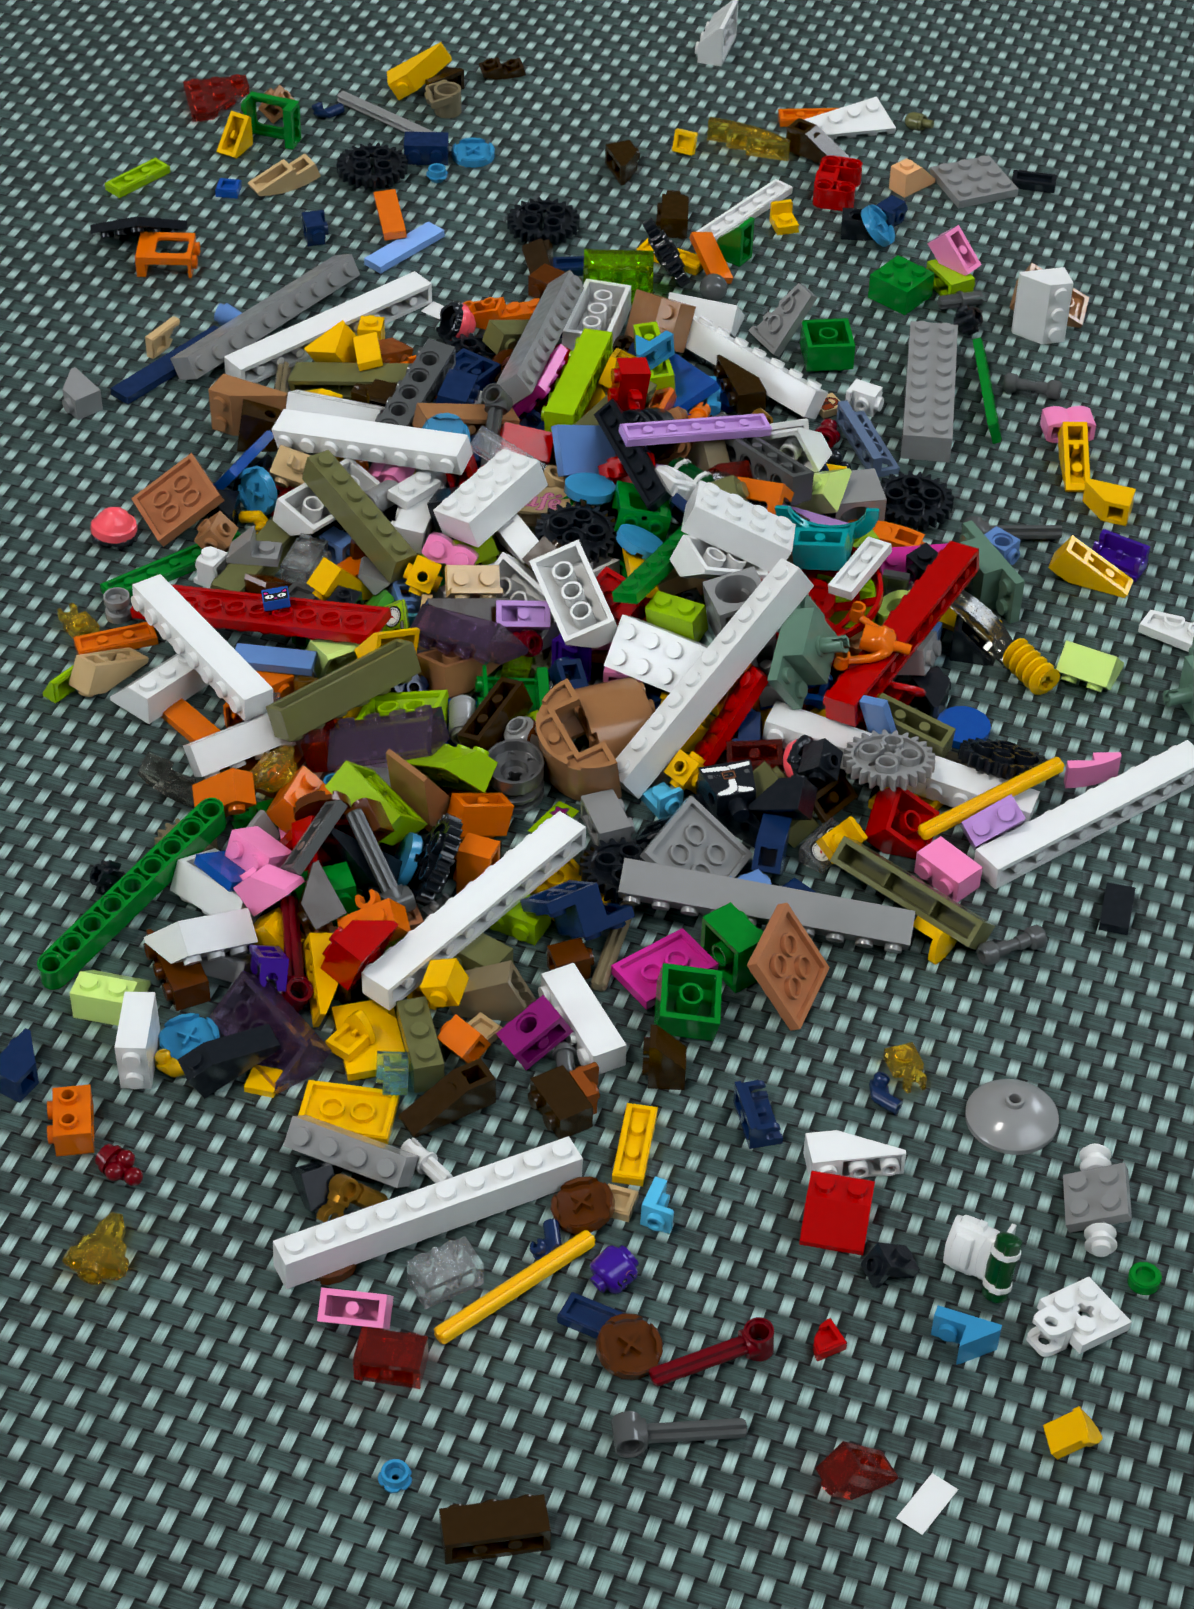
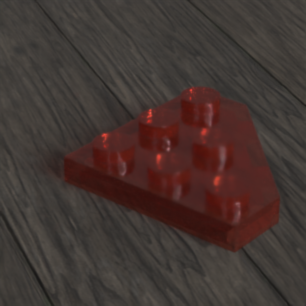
M234 74L230 77L215 76L210 79L183 81V89L192 122L213 120L219 116L218 112L220 110H227L237 103L236 99L239 96L245 97L249 94V84L246 75Z

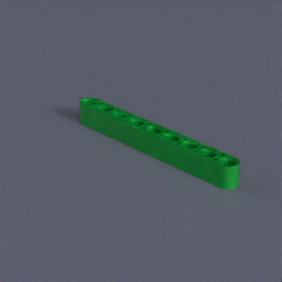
M206 798L202 800L38 958L37 966L42 985L45 988L56 990L67 984L173 880L178 859L201 853L226 828L223 803L219 799Z

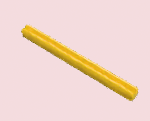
M1054 757L920 824L917 830L918 834L923 840H928L960 824L962 821L1012 794L1014 797L1063 772L1064 763L1059 757Z
M588 1230L580 1232L436 1326L434 1328L436 1339L441 1344H447L595 1246L594 1236Z

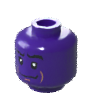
M610 1245L591 1261L590 1269L593 1276L590 1278V1281L601 1293L608 1290L612 1294H619L637 1278L638 1271L636 1267L639 1263L625 1246L621 1245L618 1248L617 1246Z

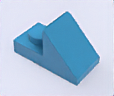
M667 330L651 341L635 335L636 357H646L650 370L675 354L674 334Z
M938 1305L934 1314L931 1335L947 1342L960 1344L956 1365L997 1350L1002 1325Z

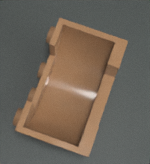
M625 677L574 689L580 698L581 704L574 708L575 716L589 740V748L605 741L615 759L655 712L654 702L652 699H647L643 682H638L633 677Z
M568 678L556 684L544 696L542 705L536 715V731L539 748L543 754L544 772L550 783L559 792L574 800L581 801L582 795L613 789L617 798H621L618 764L606 742L603 741L579 753L572 741L585 735V731L574 712V708L581 705L580 698Z

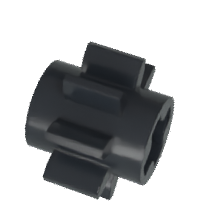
M968 304L958 308L959 313H956L954 317V325H958V331L963 332V334L968 333V335L978 332V327L983 323V316L980 310L973 306L969 308Z
M102 860L101 864H96L92 868L90 883L97 886L95 893L104 895L126 874L124 871H120L121 863L112 860Z

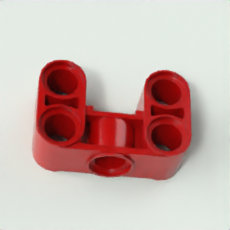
M832 155L823 157L816 172L813 205L818 208L843 211V208H854L855 190L861 184L863 163L855 158Z

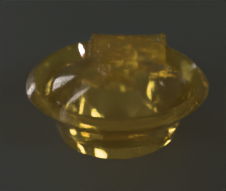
M281 746L269 754L264 752L257 764L250 770V772H253L254 789H263L268 793H274L283 788L293 778L298 768L294 760L293 746Z

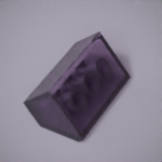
M422 604L410 627L420 629L418 645L426 649L435 647L445 654L454 652L463 659L473 657L485 665H488L489 662L501 665L521 657L529 651L528 647L500 623Z
M423 705L411 712H406L405 709H398L386 716L373 713L364 716L361 720H354V717L339 720L329 735L328 771L339 770L345 761L361 766L387 763L386 752L389 748L404 760L432 756L450 739L442 707L432 708L431 705Z
M242 971L209 1018L215 1022L219 1031L224 1036L265 1024L271 1025L282 1048L254 1067L275 1088L274 1093L278 1094L315 1075L332 1050L267 978L266 986L262 987L259 975ZM259 1065L281 1069L283 1073L274 1083Z

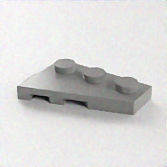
M798 283L779 301V306L772 313L767 312L763 316V321L758 326L753 325L748 331L773 355L780 357L818 297L806 286Z

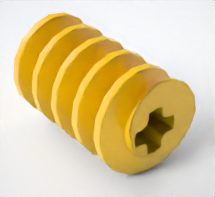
M1019 638L1013 641L1005 650L1003 655L1004 666L1018 680L1023 682V685L1029 688L1033 694H1045L1052 690L1059 682L1060 672L1054 669V666L1048 663L1047 659L1041 656V653L1035 650L1031 644H1028L1026 639Z

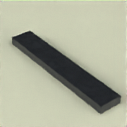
M612 398L594 416L647 509L655 512L672 495L644 447L625 446L619 433L620 424L629 423L619 404Z

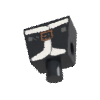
M750 759L698 768L697 789L715 816L732 815L733 820L736 822H743L749 817V804L756 799V786Z

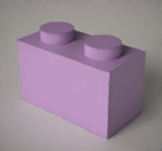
M1012 794L962 821L960 827L972 848L976 850L980 845L989 843L1003 833L1023 824L1026 818Z

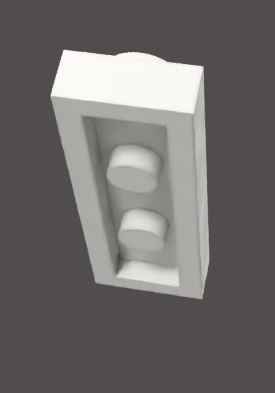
M867 537L830 581L828 593L853 600L891 554V543Z

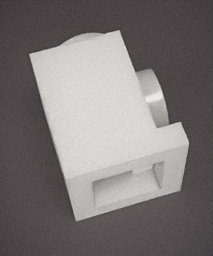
M856 379L846 391L845 400L849 402L854 411H864L866 415L873 417L883 407V387Z
M212 546L203 548L201 554L196 559L197 576L193 579L194 583L210 588L213 579L217 578L227 566L226 557L228 552Z

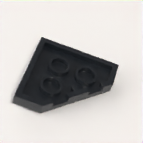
M136 216L90 225L91 234H98L102 239L114 238V235L128 236L133 234V237H140V233L144 232L179 233V231L188 230L187 221Z

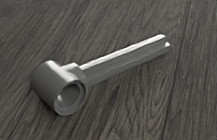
M496 383L487 385L481 394V398L485 403L484 410L488 413L481 466L490 461L497 453L502 415L508 413L513 405L512 398Z
M970 516L962 522L963 524L972 520L983 534L998 526L1020 540L1062 538L1061 525H989L988 521H983L979 516Z
M355 809L346 814L351 829L382 892L379 894L381 901L390 898L405 906L406 913L415 910L416 900L412 891L406 885H397L362 809Z
M624 1411L616 1414L611 1420L615 1452L622 1458H634L641 1455L647 1449L649 1443L744 1438L747 1435V1423L743 1418L646 1424V1419L641 1418L638 1413Z

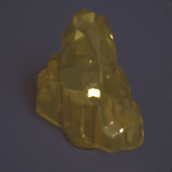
M111 1212L98 1223L94 1233L83 1236L77 1246L69 1247L62 1262L71 1270L77 1272L78 1277L82 1281L91 1285H98L102 1283L103 1279L119 1280L125 1277L129 1260L125 1257L127 1246L122 1241L125 1234L123 1214Z

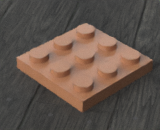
M192 453L131 498L163 547L224 502V499Z
M788 903L777 905L747 964L750 972L790 1031L801 1029L830 967Z

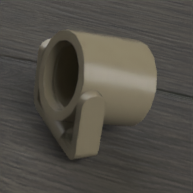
M441 80L425 87L426 92L424 95L426 101L434 109V113L441 118H455L461 114V87L459 84Z

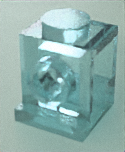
M377 1051L375 1080L376 1083H382V1095H407L409 1075L408 1052Z

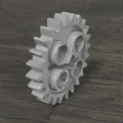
M883 729L882 734H878L873 730L870 736L862 733L861 738L853 737V742H847V748H844L843 767H846V773L851 774V779L859 778L860 785L868 782L869 788L877 785L880 786L881 791L886 787H890L892 791H895L896 787H901L905 791L907 790V785L917 788L918 782L925 784L926 778L931 779L935 769V753H932V747H927L926 741L918 742V736L909 738V733L907 732L903 735H898L897 730L892 734H888L886 729Z

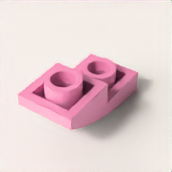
M1121 752L1093 753L1092 760L1067 761L1064 776L1065 788L1096 785L1118 776Z

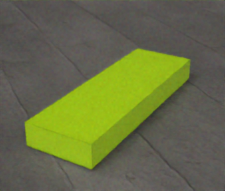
M153 158L105 183V190L121 198L171 173L170 166L157 158Z

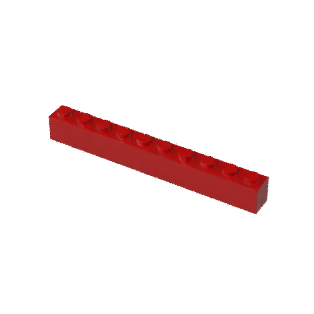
M949 541L945 548L938 552L937 558L931 565L929 564L926 567L924 574L919 580L917 579L914 582L912 589L907 595L902 597L900 604L889 613L887 620L882 625L895 631L897 641L912 645L910 655L893 651L889 657L877 662L850 664L846 671L839 675L834 686L828 689L824 695L823 705H825L826 718L854 727L857 726L863 718L859 700L863 695L879 698L978 572L979 548ZM862 650L858 655L871 654V652Z

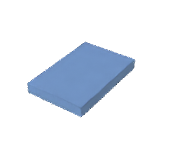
M557 424L551 426L558 477H568L575 473L585 472L599 474L598 466L607 463V459L616 457L615 451L600 425Z

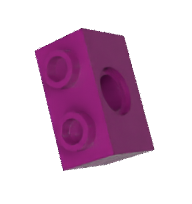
M542 995L496 1034L523 1068L528 1070L568 1037L573 1030L547 998Z

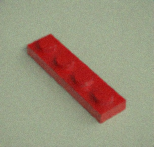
M752 664L743 673L739 684L733 693L727 697L722 710L712 720L708 731L694 748V752L706 760L703 763L704 766H711L716 763L769 683L767 681L768 676Z

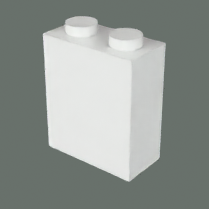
M124 992L114 1047L121 1088L152 1089L156 1062L154 1055L158 1051V1035L160 1033L155 992Z

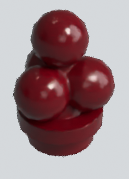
M833 419L823 420L821 425L815 429L816 432L822 433L829 448H832L840 441L841 436L837 430V422Z
M523 630L520 633L513 632L506 635L504 645L513 648L517 658L525 659L541 652L543 640L535 631Z
M107 1144L96 1155L95 1163L98 1165L99 1171L108 1180L113 1182L122 1180L132 1187L142 1182L143 1172L139 1168L133 1167L135 1155L132 1151L123 1149L119 1145Z

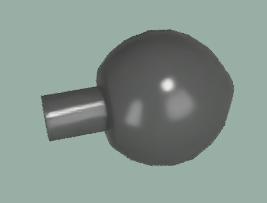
M708 274L700 283V293L707 300L719 301L726 295L728 284L721 275Z

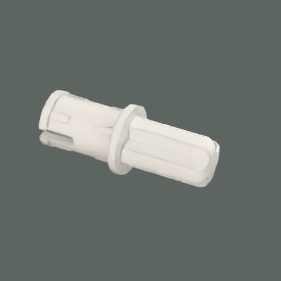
M409 1138L402 1144V1150L419 1156L416 1170L419 1174H426L435 1183L453 1177L437 1161V1155L434 1152L427 1151L417 1139L412 1138L411 1140Z

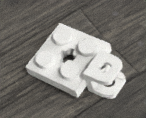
M1086 1277L1039 1300L1037 1306L1039 1311L1034 1315L1032 1321L1036 1327L1028 1332L1026 1340L1043 1357L1052 1356L1065 1350L1068 1343L1081 1354L1128 1331L1132 1322L1090 1277ZM1079 1311L1085 1312L1089 1314L1090 1317H1088L1087 1315L1080 1316L1078 1313ZM1045 1338L1050 1344H1042L1038 1339Z

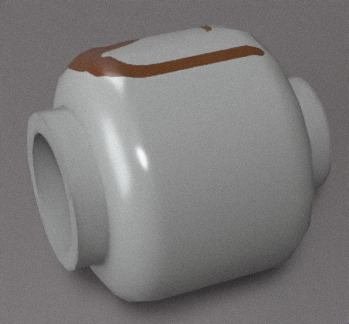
M526 716L513 718L506 726L504 739L529 741L539 748L536 721Z

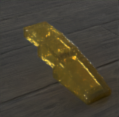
M709 118L707 140L727 143L726 148L746 150V155L783 161L789 160V139L751 125L726 119Z

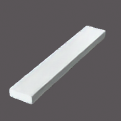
M774 179L696 232H712L717 242L718 238L732 227L750 217L756 218L770 209L771 202L781 201L791 195L793 187Z

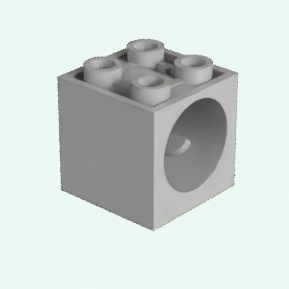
M875 468L851 470L852 473L838 512L827 513L825 516L848 522V520L860 519L865 514L866 508H878V521H884L887 499Z
M754 566L702 582L708 623L715 637H717L762 582ZM776 633L773 635V637H772L770 640H774V639L777 640V638H776Z

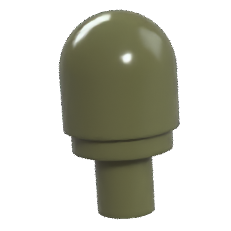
M911 112L905 117V125L909 129L917 131L924 130L925 128L932 129L934 127V120L927 119V116L922 113Z

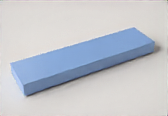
M428 221L407 233L406 238L397 239L365 257L364 265L381 274L445 237L444 230Z

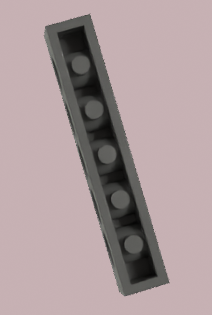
M428 338L425 345L418 349L413 364L410 363L408 365L403 380L398 381L395 393L387 399L382 414L379 413L375 422L413 427L412 423L417 403H433L449 369H453L456 365L455 347Z
M720 414V415H716V416H712V417H719V416H725V415ZM760 437L724 439L731 467L741 475L751 479L784 483L794 492L792 501L785 502L787 505L797 506L802 502L811 500L814 477L812 470Z

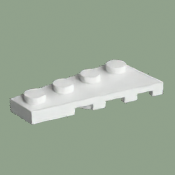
M877 97L804 119L818 125L832 140L837 139V136L855 138L858 134L875 136L878 132L895 134L896 130L895 125Z
M1150 610L1139 624L1138 632L1189 652L1194 637V622H1185V618L1182 616Z

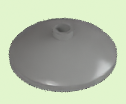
M998 1079L979 1086L970 1095L966 1104L965 1120L971 1134L984 1146L1004 1154L1024 1155L1041 1150L1053 1140L1058 1129L1059 1114L1053 1100L1037 1086L1021 1080Z

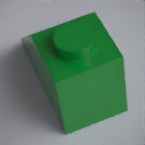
M750 217L718 238L717 244L726 262L740 267L752 257L755 218Z

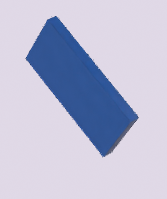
M674 354L669 358L675 375V393L677 396L673 408L679 406L687 411L720 389L717 381L678 354Z

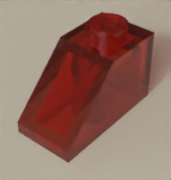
M845 1441L839 1444L815 1468L822 1479L821 1485L830 1496L848 1500L856 1499L889 1485L899 1478L881 1450Z

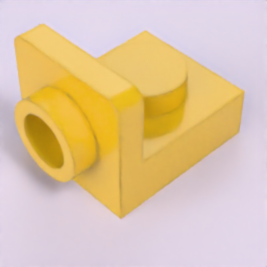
M791 199L770 203L769 221L777 235L799 233V224L792 213L793 202Z
M849 816L815 842L830 861L844 836L857 840L860 843L867 840L868 837L856 820Z

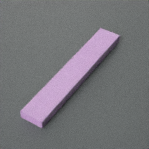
M764 413L624 423L619 426V433L626 447L771 436L772 428Z

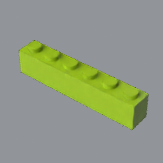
M584 328L581 336L576 338L575 348L573 351H570L568 356V363L562 367L561 377L556 379L555 389L549 394L547 406L542 408L541 421H544L545 431L552 432L551 426L557 424L574 425L583 417L604 368L613 353L612 332Z

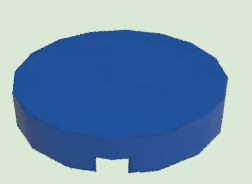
M954 706L945 709L937 718V720L956 729L952 744L953 748L959 749L960 743L963 740L968 741V738L985 740V738L990 736V720L984 713L975 708Z

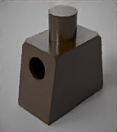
M243 399L237 451L245 452L267 430L272 432V428L282 411L279 408ZM273 438L261 452L277 451L275 439Z

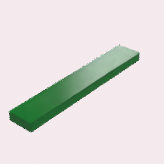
M980 337L972 340L987 424L992 443L996 444L1001 442L1002 437L983 340Z
M238 531L232 541L241 535ZM198 544L187 547L101 583L100 591L104 594L110 588L121 587L128 590L131 598L133 596L132 584L159 574L169 582L196 571V559L201 554L202 549Z

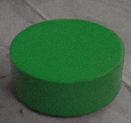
M1138 1262L1131 1266L1127 1283L1135 1293L1151 1295L1158 1291L1162 1275L1155 1265L1148 1262Z

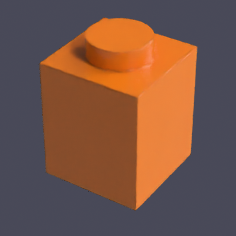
M456 1014L442 1026L440 1034L437 1036V1039L466 1064L479 1059L491 1045L480 1032Z

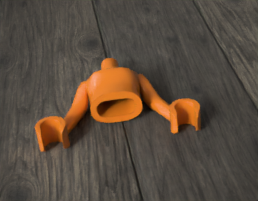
M855 601L852 604L849 618L854 623L861 622L865 625L859 649L871 652V654L851 656L849 651L847 653H836L834 667L837 670L843 671L850 664L877 662L889 657L893 651L910 655L912 645L897 641L893 629L885 625L879 626L865 616V604L861 601Z

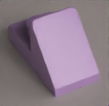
M496 600V628L519 633L523 629L550 630L549 605L547 601Z

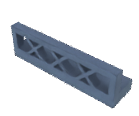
M847 400L839 401L836 422L865 469L875 468L878 478L889 476V474H899L900 467L864 411L854 412ZM882 463L889 465V467L882 468Z

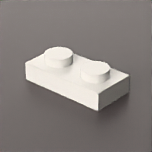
M420 470L387 491V499L407 510L440 489L441 481L429 473Z

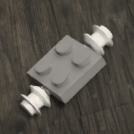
M1090 1144L1079 1153L1081 1171L1063 1175L1065 1224L1069 1233L1084 1230V1237L1086 1239L1084 1246L1087 1252L1097 1257H1105L1117 1249V1241L1115 1240L1117 1232L1112 1225L1132 1221L1129 1173L1125 1162L1112 1165L1110 1161L1111 1151L1107 1147L1100 1144Z

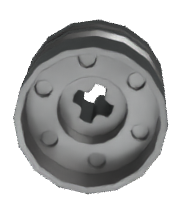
M509 739L495 744L488 752L489 757L498 763L486 793L502 792L514 805L512 815L524 814L534 810L541 803L544 796L543 754L537 746L525 740Z

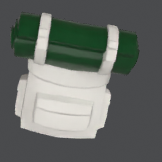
M682 457L674 458L668 466L658 465L656 468L672 497L678 493L687 501L699 480L706 483L717 480L710 472L701 470L693 465L689 459H683ZM673 517L671 518L672 523L679 524Z
M966 1214L964 1216L957 1215L945 1244L943 1263L965 1275L976 1276L983 1281L982 1294L986 1299L994 1303H1004L1008 1298L1009 1292H1011L1013 1274L1017 1261L1021 1256L1022 1240L1015 1236L1017 1225L1011 1224L1007 1232H1000L989 1227L988 1222L982 1219L979 1220Z

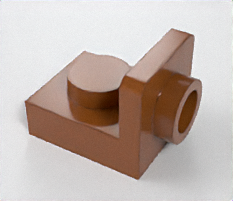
M596 1062L585 1066H579L575 1070L570 1071L569 1074L593 1106V1114H596L597 1102L600 1098L597 1087L599 1066Z

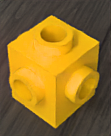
M417 555L414 564L408 563L403 574V578L407 579L405 584L410 586L408 591L420 597L424 593L430 595L432 590L437 592L443 577L438 576L442 565ZM420 573H426L428 575V578L425 582H420L418 580V575Z
M679 750L668 763L664 773L672 778L669 783L675 788L681 787L683 791L688 789L696 794L698 768L705 767L703 763L706 760L693 751L688 755L684 751Z

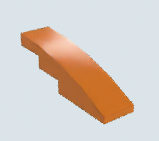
M671 387L656 390L646 408L657 407L667 411L672 409L677 398L675 390Z

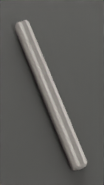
M341 91V93L337 94V101L404 133L434 132L348 92Z

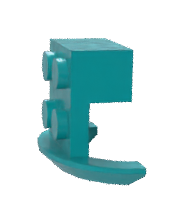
M775 506L777 516H784L796 524L792 549L793 563L800 569L840 571L850 559L854 539L869 533L879 519L878 508H866L865 514L855 522L844 525H824L801 518L794 512L791 506Z

